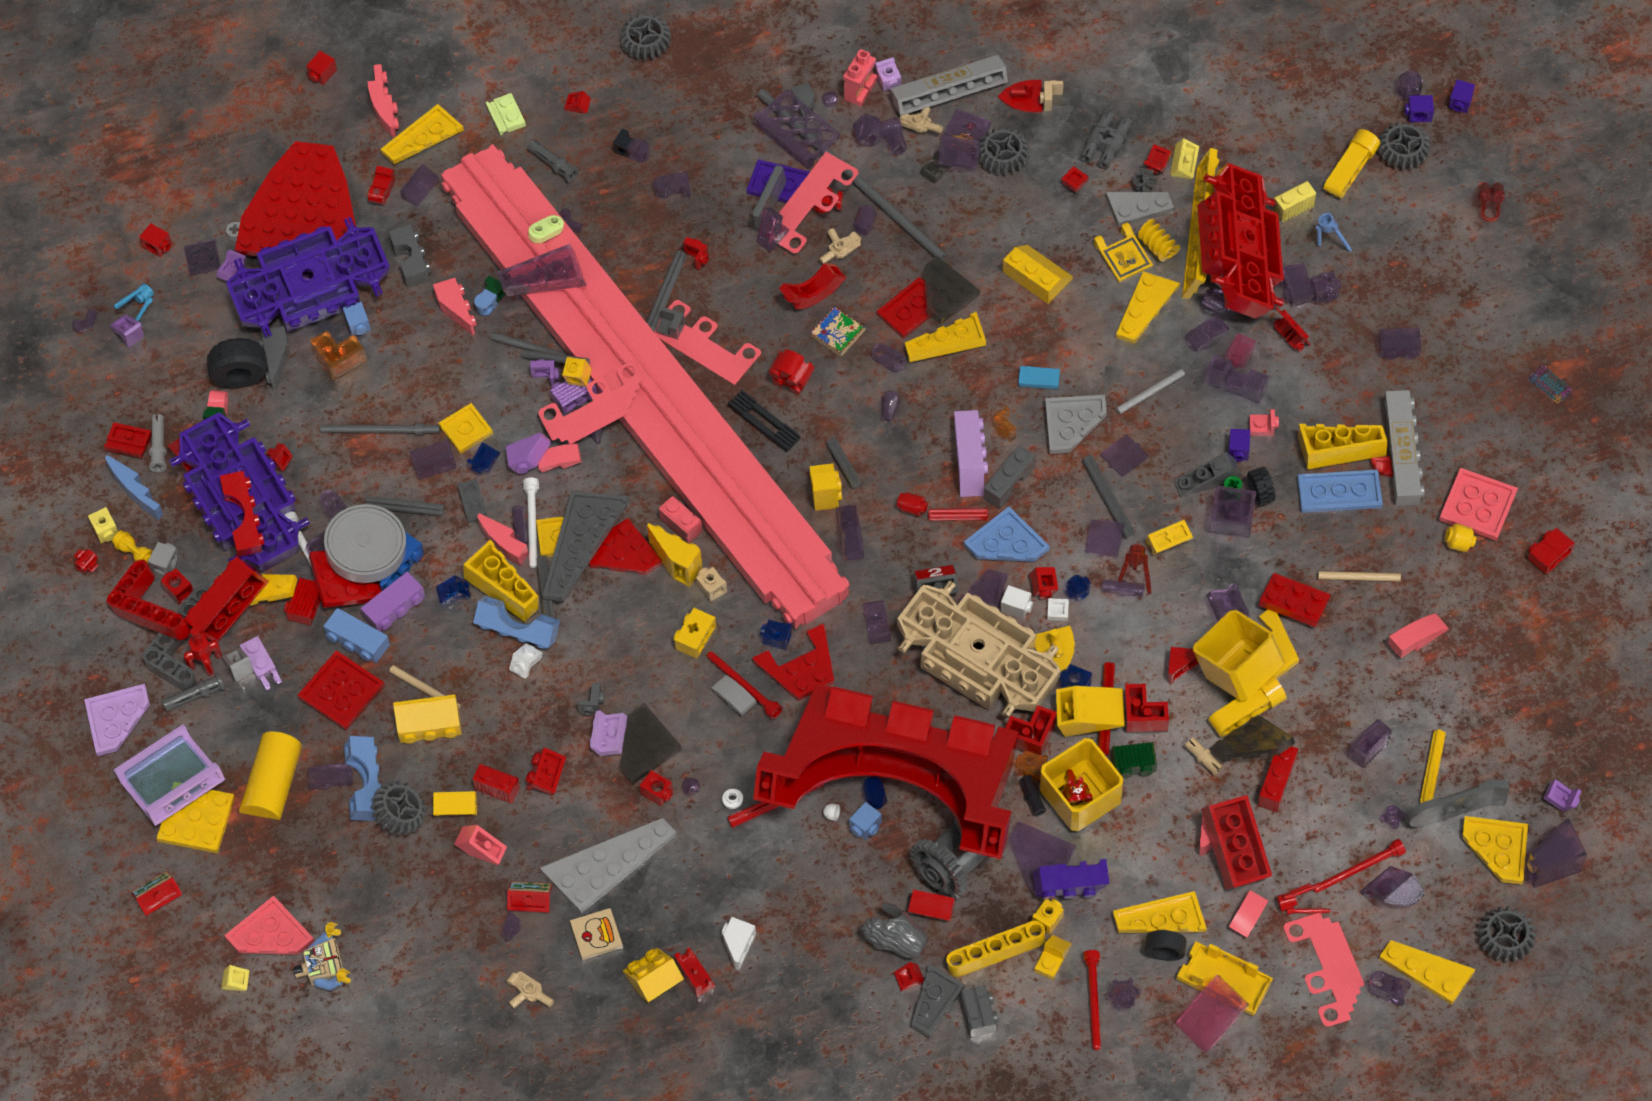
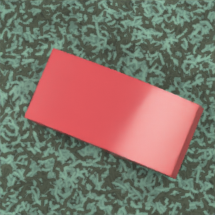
M567 444L548 448L538 463L539 470L543 473L558 466L565 469L580 463L579 445Z
M1250 890L1229 927L1248 937L1268 900Z

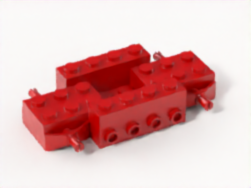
M1227 163L1218 170L1215 177L1205 174L1203 177L1204 182L1214 186L1215 192L1197 205L1202 272L1212 275L1211 282L1221 286L1224 293L1225 308L1257 319L1259 316H1263L1272 310L1274 304L1282 307L1284 304V299L1276 297L1273 287L1284 280L1278 213L1265 209L1266 205L1274 207L1276 202L1274 199L1267 197L1262 175Z

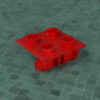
M1276 307L1275 309L1283 318L1281 320L1277 319L1273 323L1275 325L1274 328L1283 338H1286V341L1294 350L1302 351L1306 342L1310 346L1311 344L1307 340L1309 338L1307 333L1285 309L1280 311Z

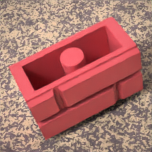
M674 496L660 506V519L687 543L693 541L703 531L702 521L696 515H693Z

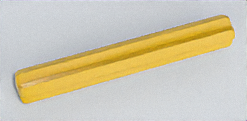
M1441 729L1435 730L1433 733L1420 803L1434 798L1446 732Z

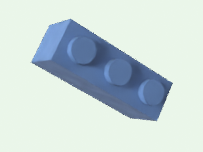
M339 608L334 611L323 626L328 640L333 643L338 642L342 644L349 652L354 651L367 662L377 663L390 646L387 635Z

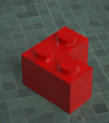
M1146 683L1125 684L1126 732L1168 731V702H1147Z
M1037 705L1030 722L1010 715L1005 728L1019 731L1016 749L1042 757L1057 723V712Z

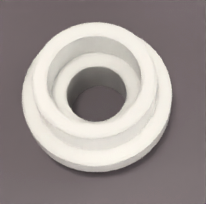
M737 789L725 791L722 796L723 804L729 809L740 807L743 803L742 793ZM735 796L736 799L730 800L729 797Z

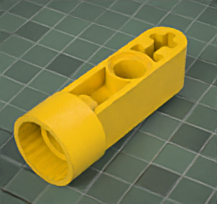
M1359 129L1349 142V148L1326 180L1323 190L1341 199L1368 159H1371L1380 147V140L1370 131Z
M1272 676L1248 700L1240 701L1236 698L1213 713L1208 721L1220 737H1225L1269 708L1272 709L1287 699L1286 693L1278 680Z

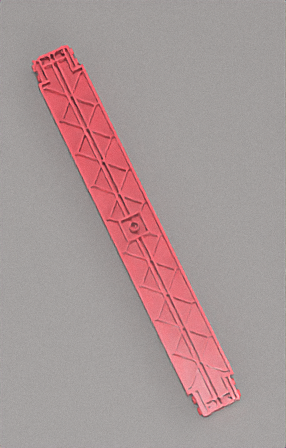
M493 144L488 149L482 150L475 155L469 153L461 159L460 164L445 170L441 174V186L445 193H450L451 199L456 206L458 217L568 356L590 359L589 365L592 368L590 374L591 381L603 377L606 379L611 391L623 385L617 369L630 361L636 363L644 381L639 383L640 389L635 391L637 396L632 399L633 405L629 406L630 413L619 418V420L694 515L702 521L705 529L763 602L767 604L771 601L776 610L780 609L783 613L782 616L788 625L792 624L795 629L800 624L802 626L804 624L807 625L838 604L841 605L842 601L849 596L850 585L844 576L841 577L837 573L838 569L832 562V552L564 221L563 231L559 235L543 243H534L528 238L529 227L532 224L551 215L561 216L521 167L515 169L511 162L507 163L503 152L500 149L497 150ZM631 366L625 367L622 371L623 376L626 378L632 377L635 373L634 368ZM601 382L595 383L597 392L599 394L602 393L605 389L604 384Z

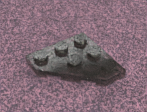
M939 257L925 265L923 272L925 277L926 313L939 324H942L979 297L981 291Z
M645 703L627 716V726L619 766L620 771L634 785L648 775L651 770H655L682 750V746Z
M1256 715L1239 728L1234 729L1233 732L1223 739L1218 740L1209 749L1213 756L1222 762L1231 761V757L1242 756L1243 759L1257 758L1262 753H1270L1271 756L1279 755L1294 745L1295 740L1293 736L1265 718Z

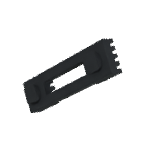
M741 390L740 393L738 392L728 402L730 408L786 452L800 440V435L773 416L745 391ZM754 409L779 429L778 433L771 431L752 416L749 411Z

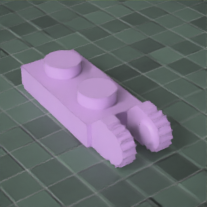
M258 636L240 645V648L249 657L257 679L261 681L266 690L270 689V684L265 677L272 674L277 684L282 683L275 665Z

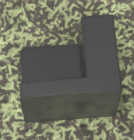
M662 307V318L656 331L658 334L678 340L685 325L684 313Z

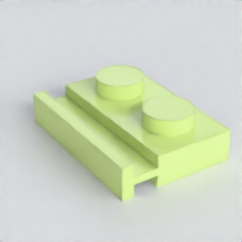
M512 93L496 98L493 102H486V107L500 135H503L504 132H511L526 126Z

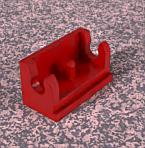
M913 889L908 913L951 922L955 898Z
M687 948V952L684 955H681L679 952L674 954V960L695 995L699 997L714 988L715 984L691 948Z

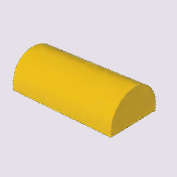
M273 731L262 734L240 805V813L275 820L281 819L302 749V744L296 738Z

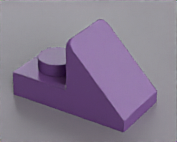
M123 315L109 325L113 332L121 336L128 348L144 337L140 322L127 315Z

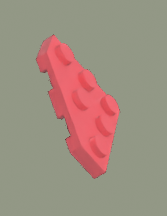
M274 895L224 935L225 939L238 953L299 955L314 942V938Z

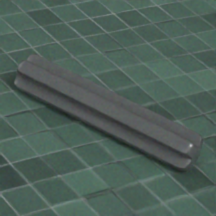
M829 439L827 447L852 489L860 487L861 480L837 439Z

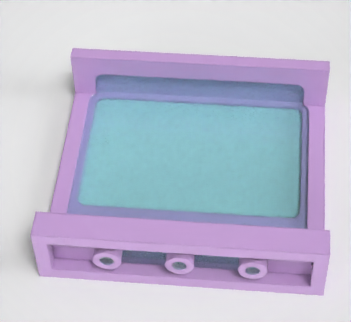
M184 724L114 769L119 782L155 826L225 780L220 767L209 760L190 737Z

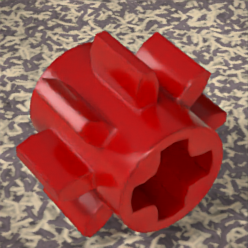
M79 549L73 556L75 558L73 565L83 574L86 571L92 573L98 567L96 564L98 557L90 549L85 551Z

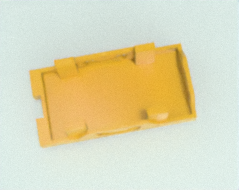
M1195 941L1189 953L1191 960L1188 965L1183 964L1176 980L1255 1016L1273 978L1258 971L1259 966L1231 955L1217 946L1209 944L1207 947Z

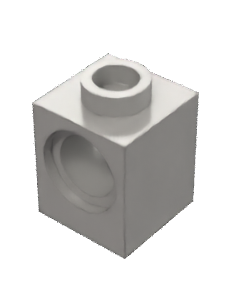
M157 543L148 560V564L154 573L164 576L166 573L173 571L179 559L176 547L170 543Z

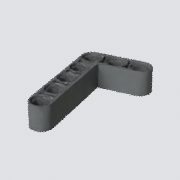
M206 586L196 587L176 613L181 614L185 618L189 609L197 604L201 595L208 591L209 588ZM158 633L143 652V659L147 669L182 691L197 685L193 670L172 657L187 638L177 640ZM184 678H190L187 681H182Z

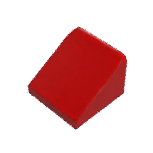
M584 91L569 93L564 110L586 114L591 98Z
M912 962L894 972L901 991L919 986L925 981L918 964Z

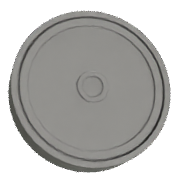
M362 504L346 508L339 512L326 528L324 535L326 559L331 568L347 580L359 583L382 580L393 574L404 560L406 554L404 527L392 512L380 506Z

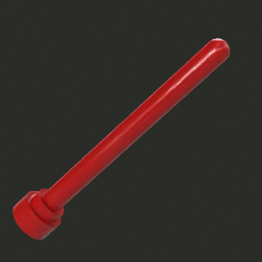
M710 651L707 653L709 660L741 685L764 707L766 715L771 719H775L781 714L783 707L777 701H769L714 652Z
M1396 839L1390 842L1388 849L1320 882V887L1313 889V891L1319 893L1391 856L1400 857L1406 854V849L1401 840Z
M1087 950L1083 952V962L1088 967L1092 1048L1097 1051L1101 1048L1097 966L1101 960L1100 951Z

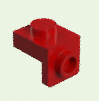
M1153 144L1147 161L1144 160L1143 164L1147 169L1154 170V174L1158 172L1164 173L1172 151Z
M686 237L683 242L684 252L695 257V268L700 270L702 265H706L709 260L708 247L698 239Z

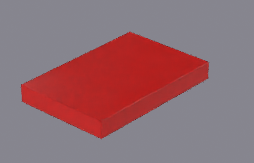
M918 277L877 310L876 314L904 339L946 305V300L923 279Z

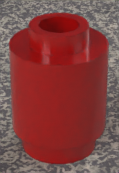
M909 492L900 493L897 500V508L901 509L902 512L921 516L922 513H926L928 502H926L925 497Z

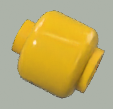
M1455 523L1452 527L1449 526L1447 528L1444 541L1447 542V546L1450 549L1466 552L1470 547H1474L1476 536H1474V531L1471 527Z

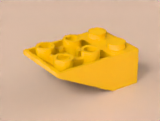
M648 523L649 544L662 560L666 570L674 580L691 587L698 576V572L703 569L699 547L693 543H686L675 534L671 535L665 532L658 525L653 526Z
M1072 686L1056 689L1057 726L1065 737L1125 726L1122 688Z

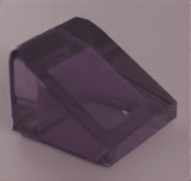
M511 911L507 914L503 929L504 941L509 942L522 929L520 919Z

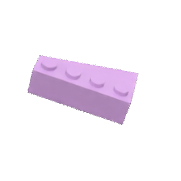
M978 410L954 411L960 497L984 496V474L988 473L987 461L983 462V459H986V447H982V444H985L984 432L980 433V430H983V418H979Z

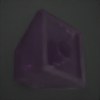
M1389 866L1360 890L1362 895L1380 902L1407 907L1416 904L1425 895L1414 874L1393 866Z

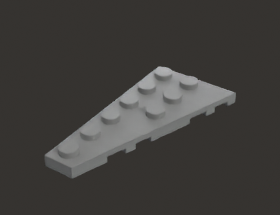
M661 818L540 868V872L582 914L677 836V834Z

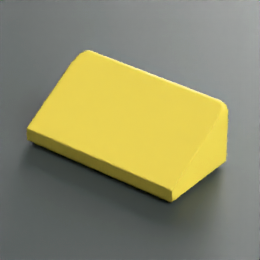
M1184 138L1176 143L1170 171L1171 176L1188 179L1194 178L1199 151L1198 145Z

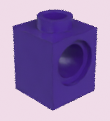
M1456 80L1450 97L1449 109L1467 113L1474 95L1475 84Z
M1433 95L1409 96L1408 103H1405V115H1408L1409 123L1432 122L1434 114Z
M1230 428L1229 454L1236 461H1248L1250 430Z

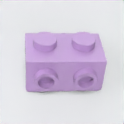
M600 710L596 711L595 719L593 720L592 737L590 738V748L600 756L622 754L628 716L624 713L605 715Z

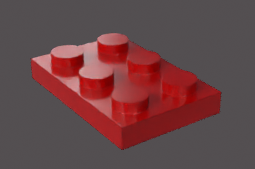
M1273 573L1258 606L1316 627L1330 600L1331 594Z

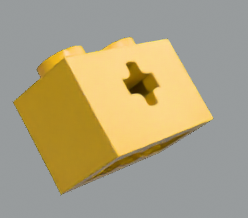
M693 608L690 614H686L683 621L684 625L681 630L678 629L673 640L675 641L676 650L698 659L717 626L716 617Z

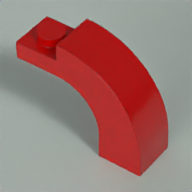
M824 263L816 274L807 281L800 284L783 283L779 290L784 294L783 298L792 303L796 309H805L816 305L830 296L847 277L836 264Z

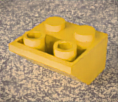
M659 948L649 950L644 957L632 961L626 969L622 970L639 995L647 1002H650L684 979L673 958Z

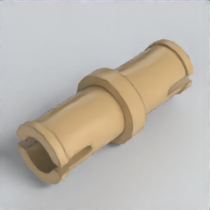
M1192 737L1190 739L1191 742L1188 741L1185 747L1213 775L1218 774L1217 769L1221 771L1223 765L1211 755L1209 749H1205L1195 737Z

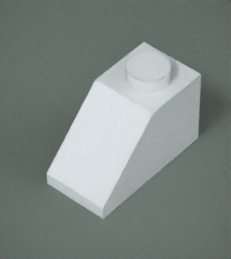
M731 917L730 922L725 923L722 935L735 969L740 970L755 938L756 929L755 925Z

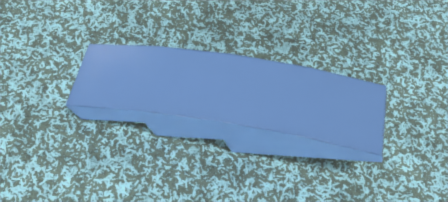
M106 455L107 466L121 488L144 511L159 520L163 515L161 506L152 500L150 490L142 485L139 474Z

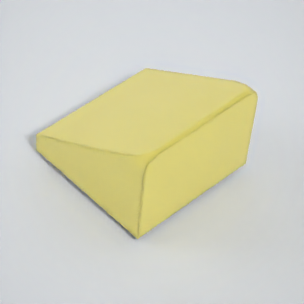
M229 965L224 970L221 989L246 991L250 970Z

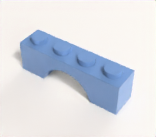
M485 595L478 600L473 623L479 625L482 629H492L498 631L500 635H510L516 637L521 642H531L536 644L537 647L545 649L551 647L556 642L560 620L541 614L532 623H519L508 615L504 601Z
M349 736L344 744L345 764L355 768L363 780V788L355 791L349 800L350 819L375 821L377 817H372L374 811L370 808L373 804L371 800L375 791L381 787L377 778L379 773V765L376 763L377 746L374 745V737Z

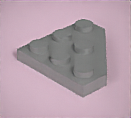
M1105 395L1045 398L1050 454L1070 453L1106 417Z

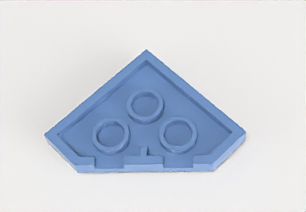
M1007 507L964 541V546L977 559L1035 562L1050 550V546L1010 507Z

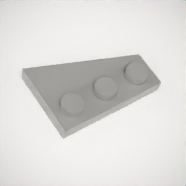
M1106 192V198L1118 227H1121L1124 223L1132 224L1174 212V206L1168 192Z

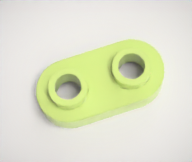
M551 215L532 224L529 227L528 238L534 243H543L559 235L563 231V219L559 216Z

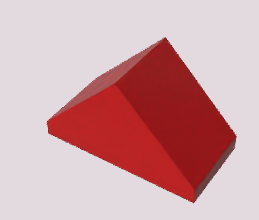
M1171 647L1168 671L1169 684H1172L1199 664L1192 648Z

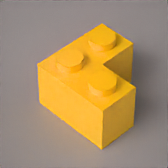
M834 464L809 466L815 511L839 508L838 500H842V488L839 472L834 471Z

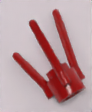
M1308 883L1290 892L1277 895L1281 912L1287 911V915L1294 913H1330L1331 910L1322 908L1294 909V906H1297L1296 896L1320 887L1319 883L1314 885Z

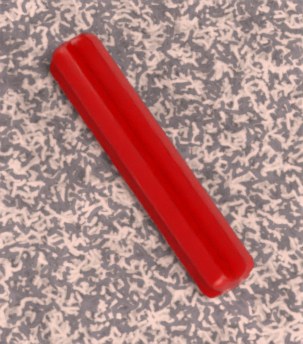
M929 509L928 518L930 521L987 520L988 509Z

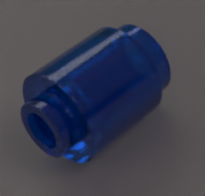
M870 777L864 780L863 791L866 802L874 809L884 807L887 803V797L883 782L880 781L879 777Z

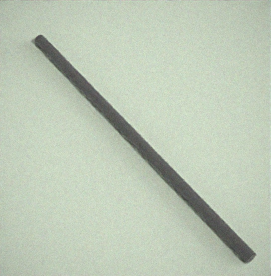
M761 89L758 92L757 96L822 155L828 152L842 160L766 90ZM850 169L842 172L848 179H851L853 176V171ZM856 176L853 183L935 258L939 261L945 259V252L861 176Z

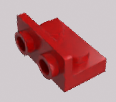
M545 747L538 753L535 752L531 760V764H533L532 770L528 772L525 782H527L526 790L530 791L535 788L549 795H554L566 756Z

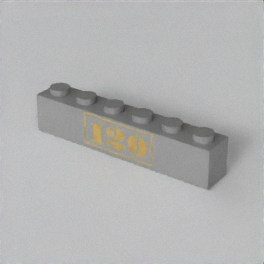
M995 55L890 89L893 105L900 116L1006 83L1008 79L1006 66L999 55Z
M1410 390L1386 391L1384 407L1389 453L1393 470L1392 480L1395 506L1420 505L1421 497H1424V485H1420L1422 467H1418L1420 450H1416L1418 432H1414V427L1417 424L1416 415H1412V410L1415 407L1414 398L1410 397Z

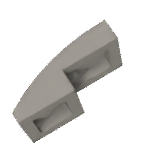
M725 675L711 687L716 695L725 700L728 706L740 715L745 714L757 703L741 685L728 675Z

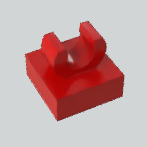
M278 443L275 449L269 448L265 454L271 457L275 463L276 470L284 472L293 457L285 444Z

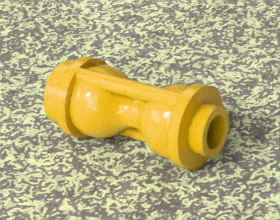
M121 530L112 539V543L117 550L131 552L135 561L142 559L148 564L153 551L146 547H137L130 533Z

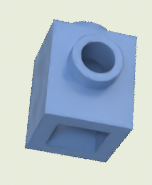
M865 802L849 819L850 831L856 837L861 836L865 840L870 835L874 836L879 830V825L882 823V814Z

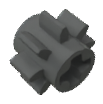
M1140 168V172L1134 173L1133 183L1137 186L1136 190L1150 192V188L1156 187L1157 177L1153 174L1154 170Z

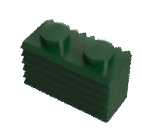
M1153 742L1112 747L1113 766L1123 778H1129L1134 774L1149 776L1156 772L1157 762Z

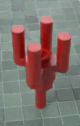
M194 627L190 630L192 635L188 642L190 651L184 653L186 665L194 670L196 666L193 659L202 661L206 674L213 676L215 672L209 657L212 651L216 659L222 657L219 643L217 640L208 642L206 635L200 634L198 628Z

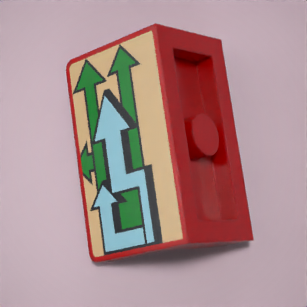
M168 871L131 892L145 916L182 895L174 878Z
M511 881L507 890V910L549 913L552 884Z

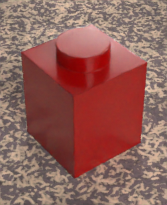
M319 51L306 65V69L311 81L324 85L337 71V66L334 58Z

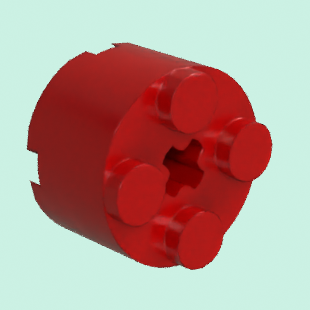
M781 349L768 372L773 378L772 383L776 386L782 387L785 385L793 393L800 394L815 368L810 361L808 364L803 361L805 357L788 349L782 352Z

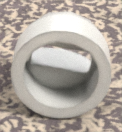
M826 805L823 809L824 816L829 820L837 821L840 815V805Z

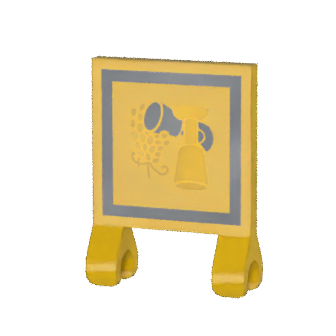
M1129 223L1121 225V233L1125 239L1108 247L1101 235L1094 238L1095 248L1101 253L1118 282H1122L1153 267L1152 262L1135 237Z

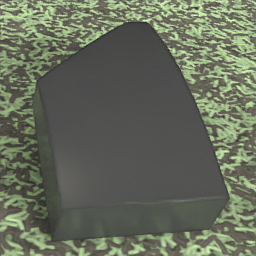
M808 82L790 88L803 119H807L808 112L815 107V94Z

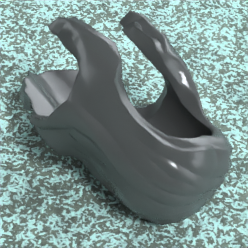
M883 903L882 909L896 918L886 921L873 917L867 919L866 923L862 925L861 931L864 938L871 942L876 949L890 950L905 958L919 956L927 944L925 931L913 922L908 913L893 904Z

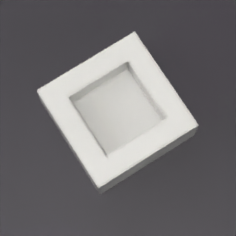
M1048 598L1047 620L1068 621L1069 599Z

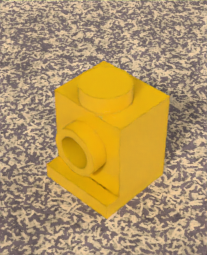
M1055 899L1051 901L1045 900L1032 916V921L1036 920L1043 923L1045 933L1049 936L1064 916L1062 904Z

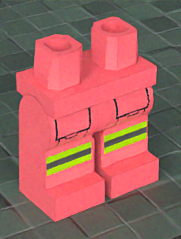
M862 49L858 51L843 76L845 81L844 100L860 107L878 80V75L873 74L876 58L870 56V53Z

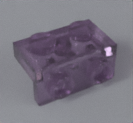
M1236 583L1231 584L1227 590L1209 591L1206 595L1217 622L1232 610H1238L1250 618L1249 611Z

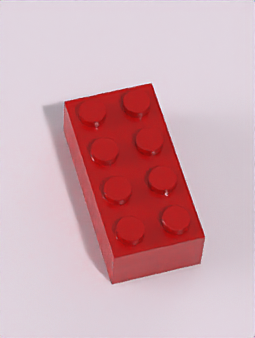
M236 556L228 563L223 573L216 577L208 591L201 595L197 604L189 609L184 619L193 628H198L199 633L206 635V638L219 642L267 585L269 580L253 566Z
M1248 795L1201 809L1226 890L1272 876Z

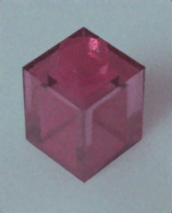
M1238 333L1227 351L1226 361L1234 367L1245 369L1255 351L1256 341Z

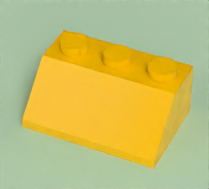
M1029 245L1015 247L1003 259V273L1047 304L1073 279L1072 275Z
M455 694L393 703L400 743L410 744L418 740L432 741L436 738H454L457 735H462L460 712Z

